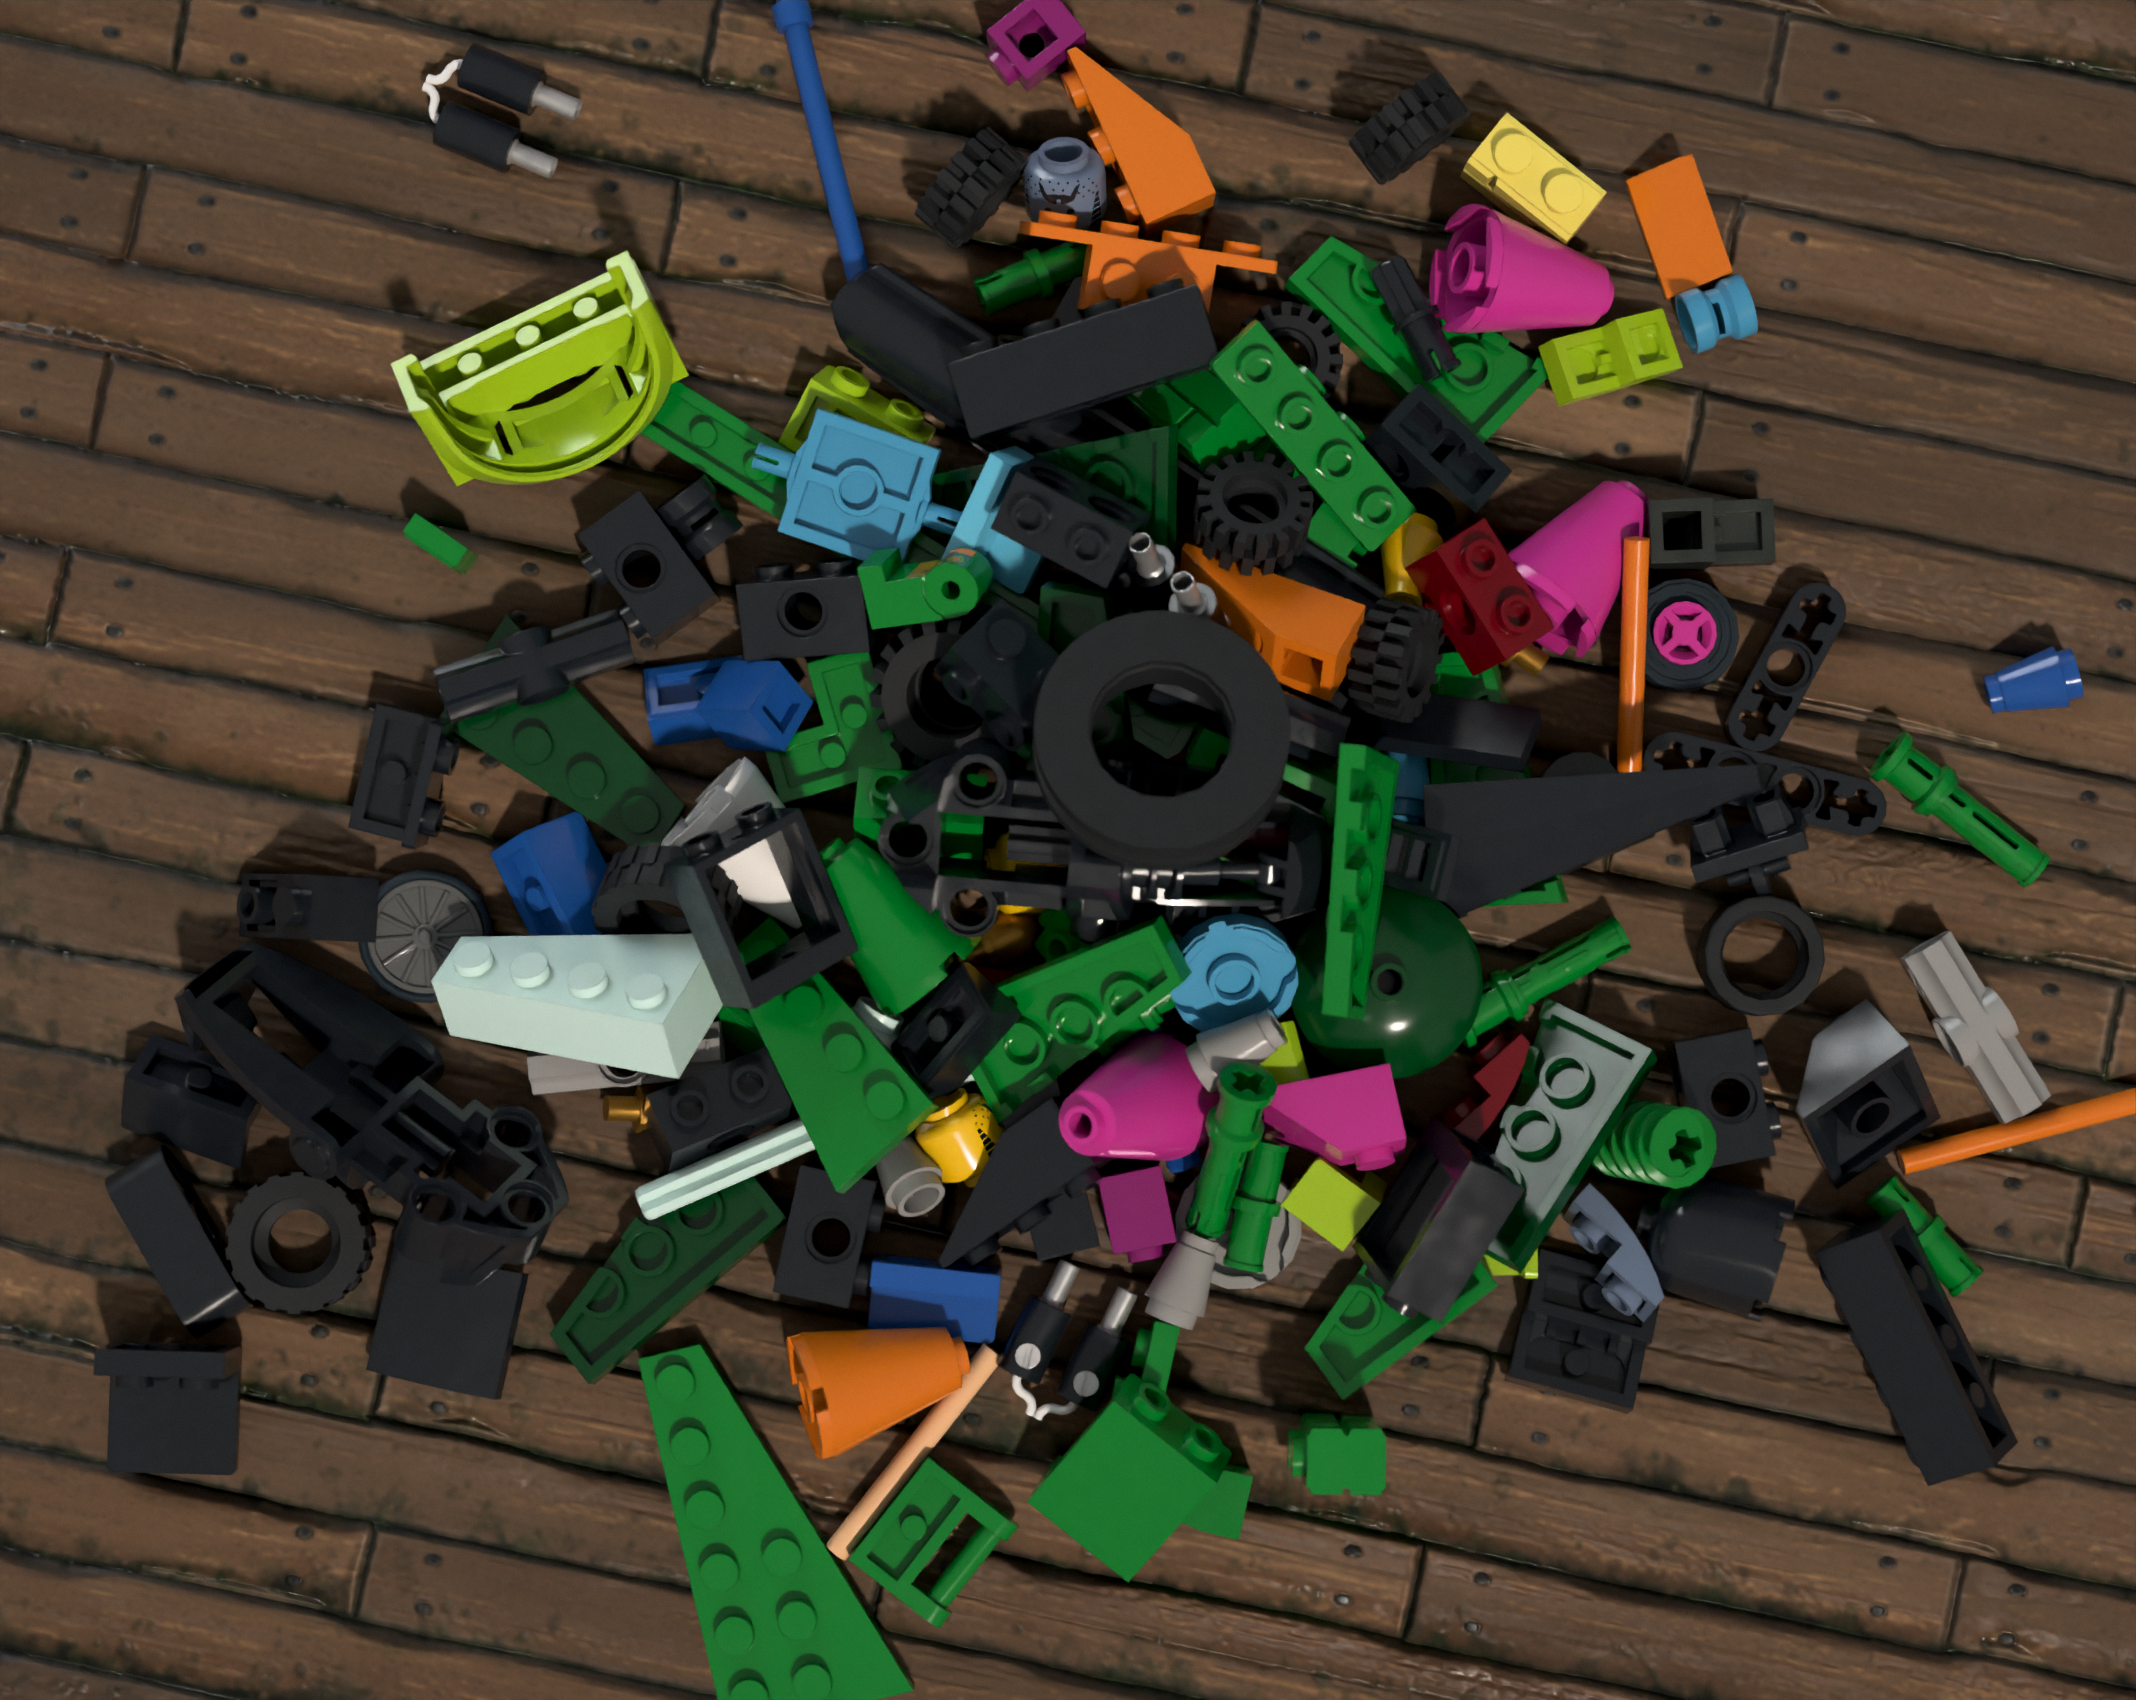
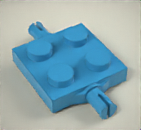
M817 408L808 438L795 455L760 442L755 454L776 460L779 464L760 457H753L752 469H759L787 479V503L778 532L863 561L876 550L899 548L904 564L911 542L923 526L952 536L957 525L941 520L940 517L958 523L963 513L931 501V481L942 449L822 408Z

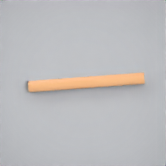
M985 1343L981 1345L969 1361L970 1373L961 1375L962 1388L934 1405L826 1543V1547L837 1557L844 1561L849 1557L998 1366L996 1363L1001 1355L995 1349Z

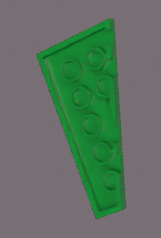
M699 1342L641 1356L638 1359L717 1699L878 1700L914 1691L915 1685L905 1669L898 1663L884 1640L883 1633L873 1617H870L835 1555L826 1547L825 1539L797 1494H794L777 1466V1461L767 1445L763 1444L742 1410L743 1406L704 1343Z

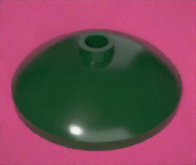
M1383 885L1365 1021L1322 1014V1001H1319L1317 998L1316 987L1320 967L1326 958L1327 933L1325 922L1328 904L1324 906L1305 926L1293 949L1298 970V987L1292 1000L1291 1008L1300 1030L1311 1046L1329 1062L1345 1071L1390 1063L1393 1079L1417 1075L1436 1066L1450 1056L1463 1042L1472 1028L1478 1014L1483 990L1482 968L1478 951L1472 937L1460 919L1436 899ZM1387 969L1397 972L1401 979L1399 990L1392 995L1382 993L1377 985L1380 973Z

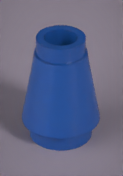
M2051 646L2001 669L1993 675L1983 677L1984 690L1992 714L2002 711L2014 712L2069 707L2070 700L2084 696L2080 672L2071 648L2056 651Z

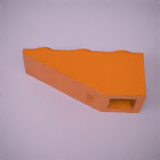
M1077 47L1067 50V68L1069 71L1061 74L1064 88L1075 110L1084 106L1087 109L1095 129L1087 132L1090 145L1103 158L1105 166L1108 164L1113 166L1121 186L1113 189V193L1126 223L1131 224L1138 221L1144 237L1213 207L1216 191L1190 135Z
M1185 543L1181 549L1180 571L1190 573L1195 583L1205 584L1213 590L1223 612L1232 623L1230 626L1231 630L1253 646L1265 659L1279 683L1331 701L1354 661V658H1351L1353 646H1359L1360 639L1357 633L1360 626H1363L1366 605L1274 573L1262 576L1261 569L1254 566L1251 576L1240 575L1242 564L1233 562L1230 570L1226 571L1218 567L1220 554L1208 560L1202 554V548Z

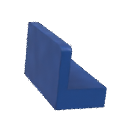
M575 811L523 831L490 853L530 936L602 935L599 930L596 931L593 924L595 916L591 915V911L607 864L582 814Z
M876 1253L872 1261L870 1287H872L868 1328L946 1327L951 1338L961 1336L963 1341L990 1344L995 1339L1003 1267L980 1265L970 1269L967 1263H961L943 1269L936 1259Z

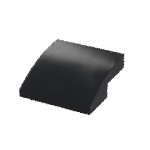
M394 1244L366 1370L458 1393L493 1400L501 1399L529 1274L501 1266L479 1285L440 1283L447 1260L441 1259L436 1263L430 1264L416 1263L404 1257Z
M1540 1249L1538 1251V1279L1529 1280L1504 1381L1628 1414L1634 1408L1645 1350L1652 1343L1659 1305L1645 1322L1641 1321L1635 1314L1631 1316L1625 1315L1606 1300L1602 1294L1603 1286L1595 1280L1603 1265Z

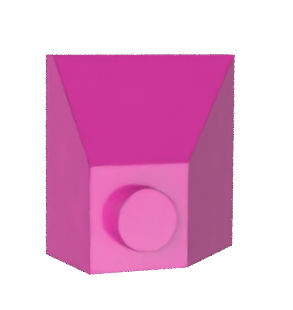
M1390 1063L1277 1085L1274 1100L1267 1107H1264L1261 1117L1265 1127L1264 1132L1317 1156H1323L1339 1166L1356 1163V1168L1359 1171L1375 1170L1389 1166L1395 1162L1394 1155L1404 1154L1407 1138Z

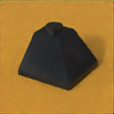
M1867 999L1847 1013L1835 1017L1828 1026L1813 1036L1796 1111L1830 1183L1836 1189H1839L1940 1119L1941 1116L1910 1044Z

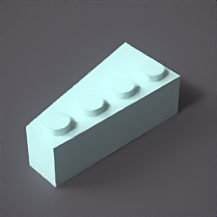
M693 934L460 937L431 980L451 1036L675 1079L680 1078L723 1006Z

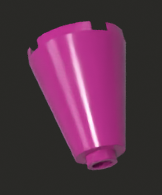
M1473 203L1462 206L1449 219L1444 228L1445 231L1454 232L1447 251L1436 249L1433 256L1429 281L1430 306H1438L1440 311L1435 317L1445 320L1446 325L1441 328L1447 332L1468 334L1591 326L1608 312L1614 298V284L1605 265L1484 205Z
M1603 481L1508 553L1554 626V629L1534 641L1551 652L1562 655L1570 646L1577 648L1575 657H1583L1589 648L1595 644L1622 586L1624 538L1630 536L1645 537L1648 531L1646 505L1648 498L1634 484L1628 481H1619L1618 483Z
M1165 1032L1141 1035L1123 1044L1065 1099L1059 1112V1128L1062 1137L1069 1147L1082 1155L1156 1161L1176 1160L1189 1155L1207 1142L1209 1137L1205 1123L1209 1111L1218 1105L1220 1099L1219 1090L1210 1093L1203 1086L1186 1054L1187 1046L1172 1038L1175 1035Z

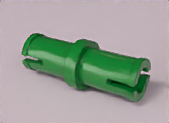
M1066 241L1042 252H1039L1037 248H1033L1023 252V260L982 277L977 276L973 278L975 292L982 308L985 310V314L990 317L995 312L1036 295L1042 300L1055 294L1054 288L1082 276L1087 245Z
M1262 1138L1256 1147L1247 1152L1239 1192H1236L1231 1207L1235 1208L1226 1255L1223 1257L1222 1263L1224 1265L1244 1271L1263 1272V1261L1272 1218L1279 1217L1281 1211V1202L1276 1201L1285 1156L1289 1149L1287 1144Z
M1896 1174L1891 1175L1878 1185L1866 1197L1864 1202L1871 1206L1880 1217L1904 1209L1939 1281L1946 1287L1952 1297L1959 1295L1978 1279L1977 1277L1983 1273L1984 1269L1977 1265L1944 1230L1948 1223L1939 1214L1932 1216L1899 1181L1900 1178Z

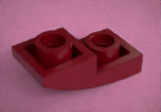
M1500 1032L1487 1040L1471 1056L1477 1066L1467 1074L1483 1095L1476 1101L1470 1094L1465 1095L1440 1120L1478 1140L1501 1111L1516 1085L1530 1042L1521 1033H1513L1505 1039Z

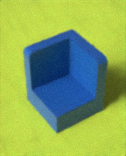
M727 660L721 665L695 710L731 749L784 752L812 706L813 701L779 661Z

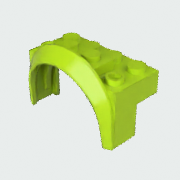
M628 251L606 261L608 272L420 362L416 356L409 354L391 363L410 413L417 421L457 487L472 479L504 485L536 484L564 478L591 468L608 459L633 441L654 419L668 395L671 384L689 376L653 296ZM615 365L622 366L633 390L631 397ZM601 366L586 381L560 397L533 407L508 411L516 404L529 401L536 394L574 376L583 375L593 367ZM498 421L501 423L513 454L505 453L495 428Z

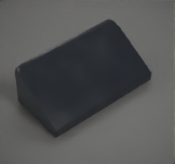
M961 962L890 1046L897 1059L929 1096H948L956 1092L1018 1021L1022 1013L1014 1002L969 962Z

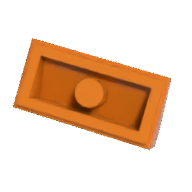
M1691 153L1625 181L1665 301L1675 298L1678 293L1693 288L1702 289L1714 285L1719 279L1732 274V267L1695 159Z

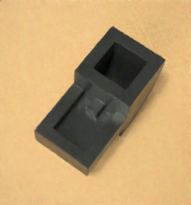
M1713 497L1652 499L1646 502L1648 538H1650V568L1693 571L1705 570L1707 567L1772 565L1776 562L1773 498L1714 501Z

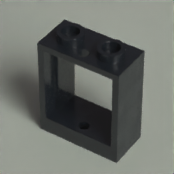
M771 802L760 803L741 811L735 816L737 825L721 834L717 830H713L687 840L681 845L684 853L663 864L723 1006L754 1010L859 950L800 808H773ZM766 839L804 932L753 961L744 964L705 871Z
M1433 1117L1383 1196L1381 1204L1372 1214L1352 1246L1367 1266L1364 1275L1384 1290L1381 1299L1395 1311L1411 1319H1415L1417 1314L1421 1312L1442 1323L1525 1189L1486 1144Z

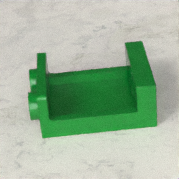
M1130 1373L1122 1382L1111 1401L1063 1456L1059 1455L1044 1472L1027 1502L1125 1581L1129 1582L1217 1484L1232 1453L1222 1444L1219 1436L1206 1425L1196 1423L1173 1405L1162 1389L1154 1384L1144 1382L1136 1374Z

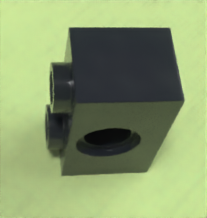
M640 490L577 535L587 548V551L578 558L600 588L610 581L625 601L616 607L618 613L638 639L648 632L651 638L660 645L721 601ZM642 556L657 558L661 567L657 581L646 588L632 586L628 577L631 564Z
M839 557L820 560L816 562L817 570L793 572L792 562H774L754 566L755 575H751L736 584L744 660L753 661L871 652L882 643V628L874 630L871 628L857 571L858 567H855V558ZM799 592L810 593L819 600L822 607V617L819 622L809 621L799 613L796 604Z
M1734 1028L1664 1042L1677 1106L1700 1110L1710 1119L1716 1132L1717 1150L1710 1168L1775 1156L1776 1151L1773 1140L1781 1139L1782 1137L1781 1123L1775 1103L1773 1101L1765 1102L1761 1077L1768 1076L1769 1074L1768 1059L1762 1040L1760 1038H1752L1751 1028ZM1724 1079H1730L1735 1082L1740 1090V1103L1738 1107L1727 1115L1718 1113L1713 1107L1711 1100L1714 1087Z
M763 1047L646 1095L643 1120L668 1174L786 1124L792 1102L767 1048Z
M807 1162L800 1165L772 1292L844 1308L850 1307L854 1294L866 1296L871 1276L872 1261L874 1259L862 1256L868 1231L880 1233L886 1208L884 1194L876 1193L879 1178L864 1175L847 1192L841 1194L836 1192L824 1166ZM834 1218L842 1221L848 1227L850 1243L846 1250L840 1253H829L818 1245L815 1231L820 1221Z

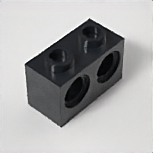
M1420 383L1384 416L1362 442V445L1415 506L1416 511L1433 519L1438 526V531L1445 538L1476 514L1512 472L1503 461Z
M1037 455L1016 471L990 529L1107 589L1126 571L1129 559L1133 555L1129 542L1135 534L1144 533L1152 515Z

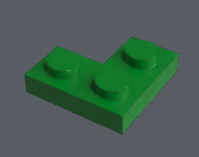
M870 652L838 654L806 663L824 725L795 733L784 752L765 751L777 795L783 805L856 784L858 782L859 767L904 770L900 754L889 745L895 739L894 733L891 729L881 733L875 721L884 711L882 707H871L870 693L879 683L871 680L874 665Z

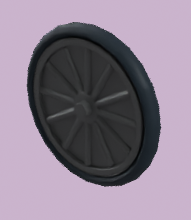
M417 869L403 872L387 880L379 887L376 943L358 942L365 967L382 988L396 997L411 1002L434 1003L438 1002L431 980L460 937L494 936L491 915L483 899L471 885L455 875L440 870Z

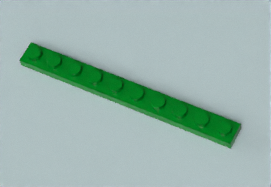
M679 381L671 384L662 407L640 435L701 473H705L706 476L781 522L787 503V479L759 469H752L751 465L753 457H760L779 464L776 460L755 454L760 442L791 454L794 453ZM919 531L911 542L904 564L940 560L946 547ZM822 547L825 550L832 553L833 555L837 556L838 558L851 557L846 554ZM855 558V567H859L864 561ZM993 579L990 591L979 602L990 605L993 608L1003 598L1037 632L1039 605ZM1126 690L1134 742L1162 759H1169L1180 753L1201 720L1197 722H1173L1156 716L1137 703L1129 691Z

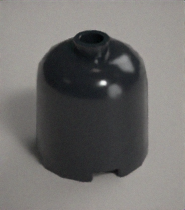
M1704 1176L1688 1187L1674 1189L1664 1186L1656 1204L1644 1200L1634 1234L1638 1239L1645 1241L1644 1250L1651 1261L1662 1288L1732 1314L1760 1322L1763 1313L1762 1304L1763 1302H1769L1781 1265L1786 1243L1779 1240L1785 1220L1791 1221L1793 1218L1795 1200Z

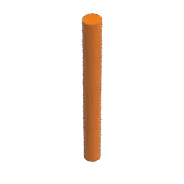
M1641 536L1625 537L1623 543L1616 770L1619 773L1642 771L1650 538Z
M2136 1087L2017 1118L2006 1124L1998 1123L1896 1151L1898 1164L1903 1175L2133 1115L2136 1114Z

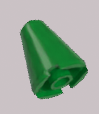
M837 837L819 852L859 949L849 956L877 1007L886 1017H889L892 1012L895 1015L903 1012L946 978L948 974L945 970L954 961V957L951 955L954 951L964 960L982 939L983 934L978 937L965 938L955 935L947 929L940 918V911L935 909L931 915L921 907L904 889L888 861L860 839L855 838L845 844L840 837Z

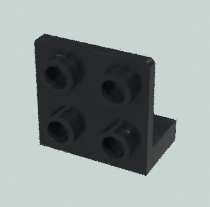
M113 1342L95 1349L94 1375L110 1376L108 1470L111 1472L232 1475L238 1470L242 1345Z

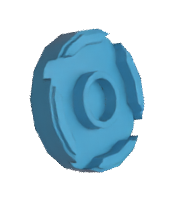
M1242 913L1214 916L1192 927L1177 943L1192 973L1180 986L1170 992V995L1182 1019L1200 1032L1255 1013L1259 1014L1268 1008L1279 1019L1291 1006L1298 987L1296 958L1283 932L1265 919Z

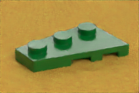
M1479 1262L1442 1323L1421 1312L1417 1314L1415 1319H1411L1388 1306L1381 1299L1384 1290L1364 1275L1367 1266L1364 1264L1309 1340L1305 1350L1341 1399L1345 1401L1498 1287L1482 1263Z

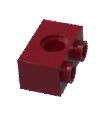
M1485 518L1454 535L1405 567L1406 572L1429 608L1439 612L1438 617H1441L1443 620V630L1473 677L1508 660L1554 629L1553 624Z

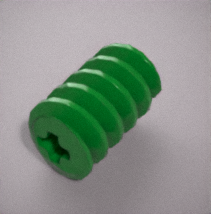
M1633 1099L1592 1162V1166L1604 1175L1674 1189L1688 1187L1702 1179L1712 1166L1717 1150L1716 1132L1710 1119L1700 1110Z

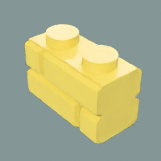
M1509 113L1502 117L1472 154L1460 175L1463 180L1512 219L1564 245L1568 244L1607 193Z

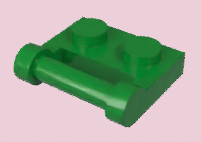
M929 1454L851 1553L849 1560L927 1622L937 1628H941L952 1614L949 1608L950 1604L1000 1540L1008 1542L1019 1528V1524ZM968 1513L981 1524L930 1590L923 1589L914 1582L915 1578L964 1515Z

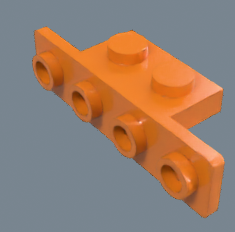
M1039 211L1038 223L1020 221L1018 234L1087 245L1077 309L1082 310L1091 305L1115 298H1121L1123 307L1148 299L1145 291L1147 288L1165 281L1183 278L1185 287L1198 284L1209 315L1216 265L1276 274L1278 261L1260 259L1262 246L1224 240L1222 252L1199 249L1201 236L1163 230L1160 243L1138 239L1140 226L1103 220L1101 221L1100 233L1076 229L1078 216L1049 211Z

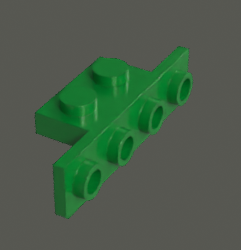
M1253 320L1210 361L1209 367L1288 461L1295 466L1300 475L1304 474L1311 488L1364 549L1368 551L1376 550L1417 510L1362 445L1366 438L1360 428L1343 412L1338 411L1335 413L1322 397L1326 393L1322 383L1302 364L1296 366L1259 321Z

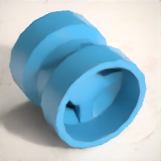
M1739 274L1719 279L1713 289L1703 292L1698 288H1693L1678 293L1675 296L1678 322L1684 339L1693 354L1713 349L1718 340L1729 336L1735 340H1740L1757 334L1758 319L1754 302L1744 279Z

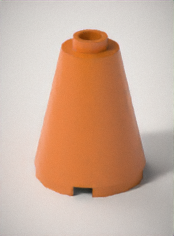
M946 1327L800 1332L786 1339V1352L792 1385L798 1384L802 1405L798 1406L801 1420L812 1450L817 1459L821 1458V1460L837 1457L962 1388L961 1375L970 1373L969 1357L961 1336L951 1338Z

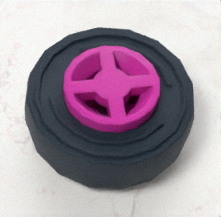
M1690 578L1664 580L1649 588L1645 680L1656 688L1678 693L1699 690L1719 679L1733 662L1739 642L1737 616L1726 597L1708 583ZM1667 624H1669L1672 627L1671 638L1669 636L1670 628ZM1678 645H1679V646H1688L1691 650L1689 651V650L1687 649V647H1678Z

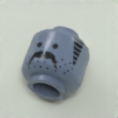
M1058 137L1043 143L1038 150L1029 156L1028 162L1023 169L1027 216L1032 222L1038 223L1040 210L1078 216L1076 229H1089L1101 220L1107 209L1106 173L1103 158L1094 149L1088 147L1077 138Z

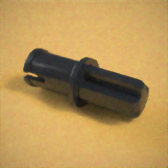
M1396 256L1376 266L1371 271V277L1396 324L1391 330L1394 335H1402L1423 376L1424 383L1428 384L1443 377L1431 355L1433 351L1443 370L1447 371L1448 374L1460 367L1462 363L1456 357L1435 317L1440 310L1437 305H1429L1406 259L1402 256Z

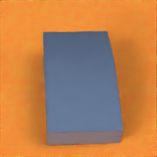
M1589 1183L1575 1198L1562 1219L1570 1225L1569 1232L1579 1245L1593 1254L1601 1252L1609 1259L1595 1278L1603 1286L1602 1294L1606 1300L1619 1312L1628 1316L1635 1314L1641 1321L1645 1322L1664 1298L1657 1274L1647 1253L1629 1225L1610 1202Z

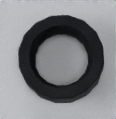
M1772 895L1737 898L1717 909L1702 927L1696 948L1698 974L1709 994L1727 1009L1749 1016L1783 1014L1804 1003L1819 984L1825 963L1823 937L1812 917L1794 902ZM1766 918L1778 922L1789 931L1796 944L1798 960L1793 975L1785 985L1769 993L1756 994L1743 990L1730 979L1724 968L1723 949L1726 938L1737 925L1748 919Z

